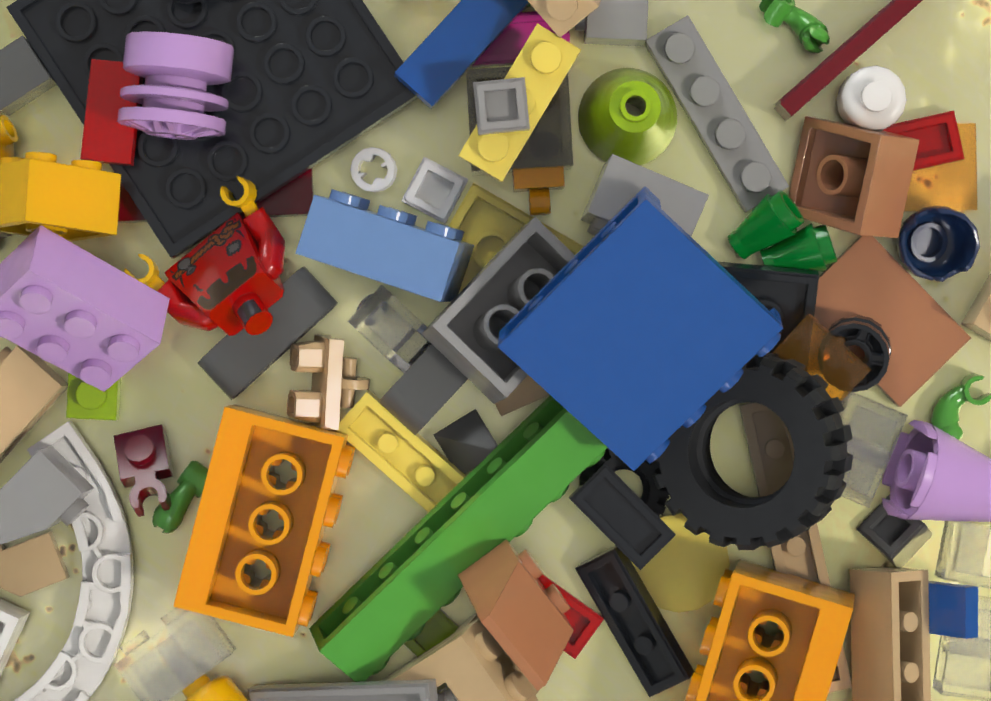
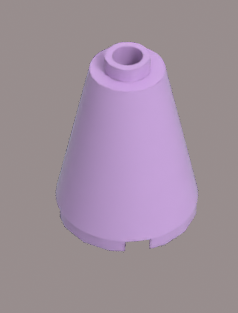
M913 420L908 423L914 429L909 434L900 432L895 438L883 472L882 484L890 486V500L882 498L883 507L887 514L904 520L991 522V458L928 422Z

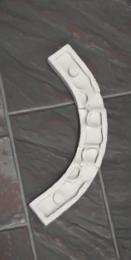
M68 421L28 448L27 451L32 457L38 450L53 446L94 487L84 498L89 506L72 522L82 558V581L79 603L73 623L74 626L62 651H60L45 674L14 701H88L103 681L116 657L131 611L134 587V559L124 510L115 488L101 463L73 422Z

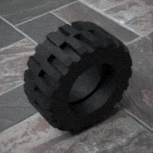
M767 353L762 357L755 355L742 367L744 372L731 389L724 393L718 390L705 403L707 406L705 412L692 426L688 428L681 426L668 438L670 443L667 449L655 460L659 463L660 473L652 477L657 490L665 487L671 499L664 503L673 516L682 513L688 519L684 527L694 535L705 532L710 535L709 543L721 547L735 544L738 550H755L760 546L770 548L809 530L811 526L821 521L832 510L830 506L834 500L841 497L847 485L843 481L845 472L852 468L853 454L847 453V442L853 440L851 426L843 425L839 413L845 409L838 397L831 398L825 389L829 384L818 374L813 376L805 371L806 365L794 359H780L778 354ZM739 403H758L771 409L784 422L791 435L794 446L793 469L788 481L773 494L763 497L742 495L729 487L714 467L710 453V438L713 426L723 411Z

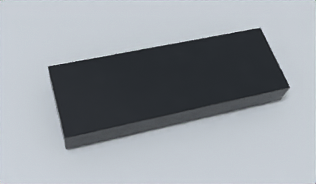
M617 546L582 562L575 568L649 697L690 679L695 671L632 562Z

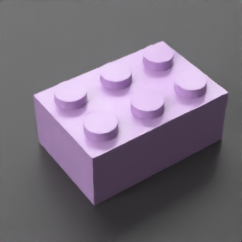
M40 225L0 263V337L15 343L39 356L42 360L50 362L83 380L85 383L105 392L160 345L170 298L44 226Z

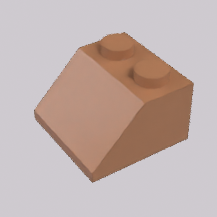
M805 116L789 197L806 220L861 236L898 238L920 140L883 130L873 131L842 122Z
M506 539L458 574V577L481 623L538 691L547 684L574 631L564 614L571 607L554 584L545 588L538 578L544 573L526 549L518 554Z

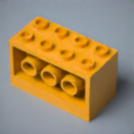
M236 404L224 407L173 607L290 637L295 635L300 625L307 627L312 619L318 596L317 591L310 590L313 576L320 577L321 573L324 572L331 543L322 541L326 527L333 528L334 524H336L342 504L343 495L335 493L338 477L346 479V476L349 475L355 453V447L347 445L348 435L339 433L336 430H324L310 423ZM285 460L291 462L292 470L297 471V478L290 479L287 484L281 482L280 475L275 473V466L281 465ZM271 510L277 511L279 519L284 521V526L279 527L275 532L269 530L268 524L262 519V515H267ZM258 559L264 561L266 568L271 570V575H267L263 580L255 577V571L250 569V565L254 564Z
M739 559L734 571L725 569L724 575L721 576L713 605L722 607L719 618L711 617L710 623L707 624L699 653L708 656L705 666L697 665L696 671L692 675L685 701H826L853 612L855 594ZM767 621L775 622L778 624V629L783 631V633H776L775 636L768 635L759 624H766ZM753 670L762 672L763 677L767 680L756 683L746 673H752Z

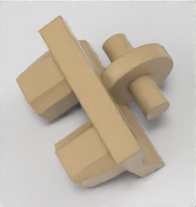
M314 335V341L291 344V370L295 372H312L311 391H289L287 415L294 419L309 422L324 430H339L340 407L353 408L355 390H368L370 379L356 376L357 358L343 357V339L331 338L332 336Z

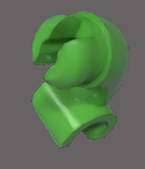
M762 0L759 8L765 12L764 19L766 23L779 27L784 21L794 31L800 43L808 52L820 53L823 51L821 45L823 43L829 44L830 37L826 26L813 15L796 7L794 0Z
M978 374L968 375L962 380L961 385L948 391L935 406L931 417V424L956 439H961L963 431L958 423L961 406L966 402L974 405H983L991 399V393L983 394L978 398H972L969 393L971 384L985 377Z
M191 461L177 480V483L180 485L169 494L171 497L170 510L164 511L160 504L156 507L152 523L154 527L159 526L164 529L162 533L169 534L174 532L181 525L194 496L197 498L201 497L208 469L198 461Z

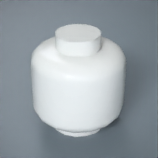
M877 65L863 67L848 76L840 86L836 99L838 112L844 123L873 131H882L896 123L903 114L907 101L905 87L899 76L890 69Z

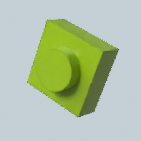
M68 373L66 418L119 420L121 378L103 392Z

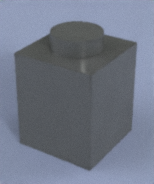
M24 36L19 37L0 50V112L10 116L57 85Z

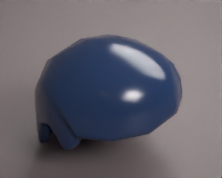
M935 205L925 207L913 213L903 222V227L900 228L899 236L896 240L900 261L914 276L943 282L960 272H967L973 266L980 249L978 231L975 225L965 214L947 206Z

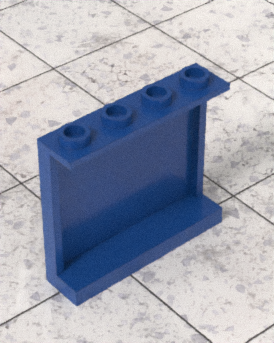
M644 186L499 331L498 348L626 465L635 471L645 460L648 463H652L658 459L670 443L668 438L681 426L684 428L692 426L705 412L707 407L705 403L718 390L724 393L731 389L741 378L744 372L742 367L755 355L762 357L770 352L781 338L779 332L783 329L779 312L775 308L769 311L661 209L660 200Z

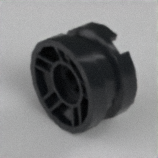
M857 315L850 318L843 317L830 326L823 337L818 355L820 369L828 382L841 390L850 392L868 390L880 382L887 372L892 351L890 337L886 335L881 324L870 317ZM853 345L861 347L865 356L857 358L855 363L848 361L849 354L847 353V348Z

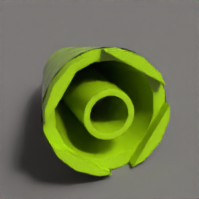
M635 68L615 69L598 77L584 93L578 111L579 131L588 149L606 162L614 154L641 166L657 158L670 144L676 130L677 109L669 89L656 76ZM625 104L636 106L640 110L641 115H630L626 110Z

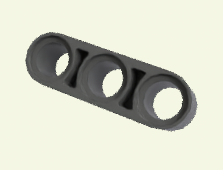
M305 266L283 283L285 289L283 297L268 308L273 316V322L267 331L259 335H250L245 329H242L236 335L229 336L227 334L198 362V365L230 400H233L287 352L291 344L298 342L338 304Z
M431 344L378 402L411 433L416 435L468 378Z

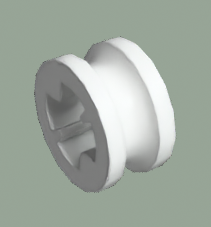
M365 148L357 153L352 160L350 169L352 179L357 186L365 191L375 193L384 191L396 179V161L391 154L381 148ZM375 156H380L385 161L381 164V167H387L388 169L387 175L384 179L375 178L373 184H369L363 179L367 173L360 172L361 164L363 161L372 162Z

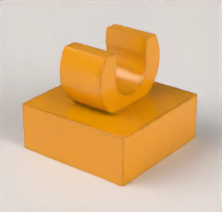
M564 167L513 169L512 172L513 192L529 191L530 216L549 215L551 213L549 190H562L565 187Z

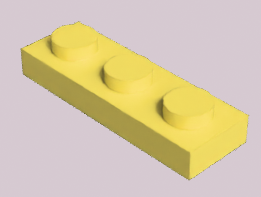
M537 23L504 78L525 77L530 130L478 136L476 125L458 157L502 183L580 54L581 49L563 38H559L558 35Z
M368 390L339 422V430L336 431L347 434V441L429 513L466 475L420 434L414 435L378 402L380 399Z

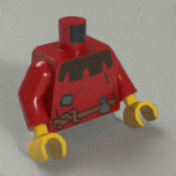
M237 176V179L244 188L243 196L236 201L232 192L226 186L220 187V195L226 204L241 208L246 216L245 218L237 212L164 272L168 278L166 283L159 277L157 264L143 254H138V256L149 266V272L144 278H135L126 268L124 272L170 298L167 313L184 326L204 331H211L219 326L229 336L238 334L242 329H245L250 335H259L267 331L273 322V316L268 308L281 299L285 291L279 277L284 271L285 240L264 207L262 206L258 209L254 201L257 197L255 185L252 181Z

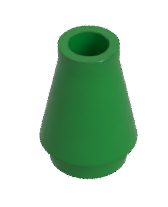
M780 190L773 196L767 194L737 229L727 237L735 252L741 258L747 259L760 250L796 235L797 227L804 223V218L792 199Z
M812 223L797 231L796 235L760 251L764 266L825 271L827 270L826 265L838 262L826 225L813 227Z

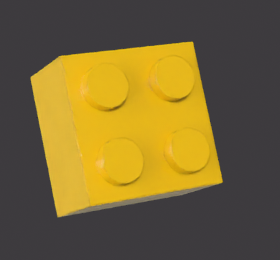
M26 152L25 158H1L0 232L29 236L42 225L70 242L117 235L121 174L102 171V163L97 161L72 160L71 165L56 163L57 155L45 152Z

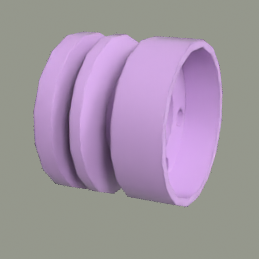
M148 31L127 34L123 69L131 74L145 78V85L123 87L120 90V97L143 105L142 107H122L118 109L117 122L124 126L139 129L151 136L170 139L194 140L198 137L225 135L227 122L222 118L206 115L204 111L212 112L228 109L229 102L227 99L206 91L207 85L231 82L233 46L222 41L187 34Z

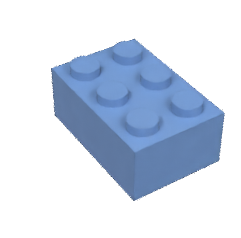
M332 189L329 198L314 195L295 254L439 302H451L459 294L474 248L473 244L462 241L464 231L431 221L427 222L424 229L415 226L416 215L379 205L378 212L376 213L368 210L370 200L343 191L340 192Z

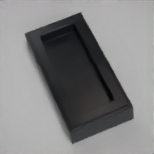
M605 462L569 496V499L640 570L676 535Z

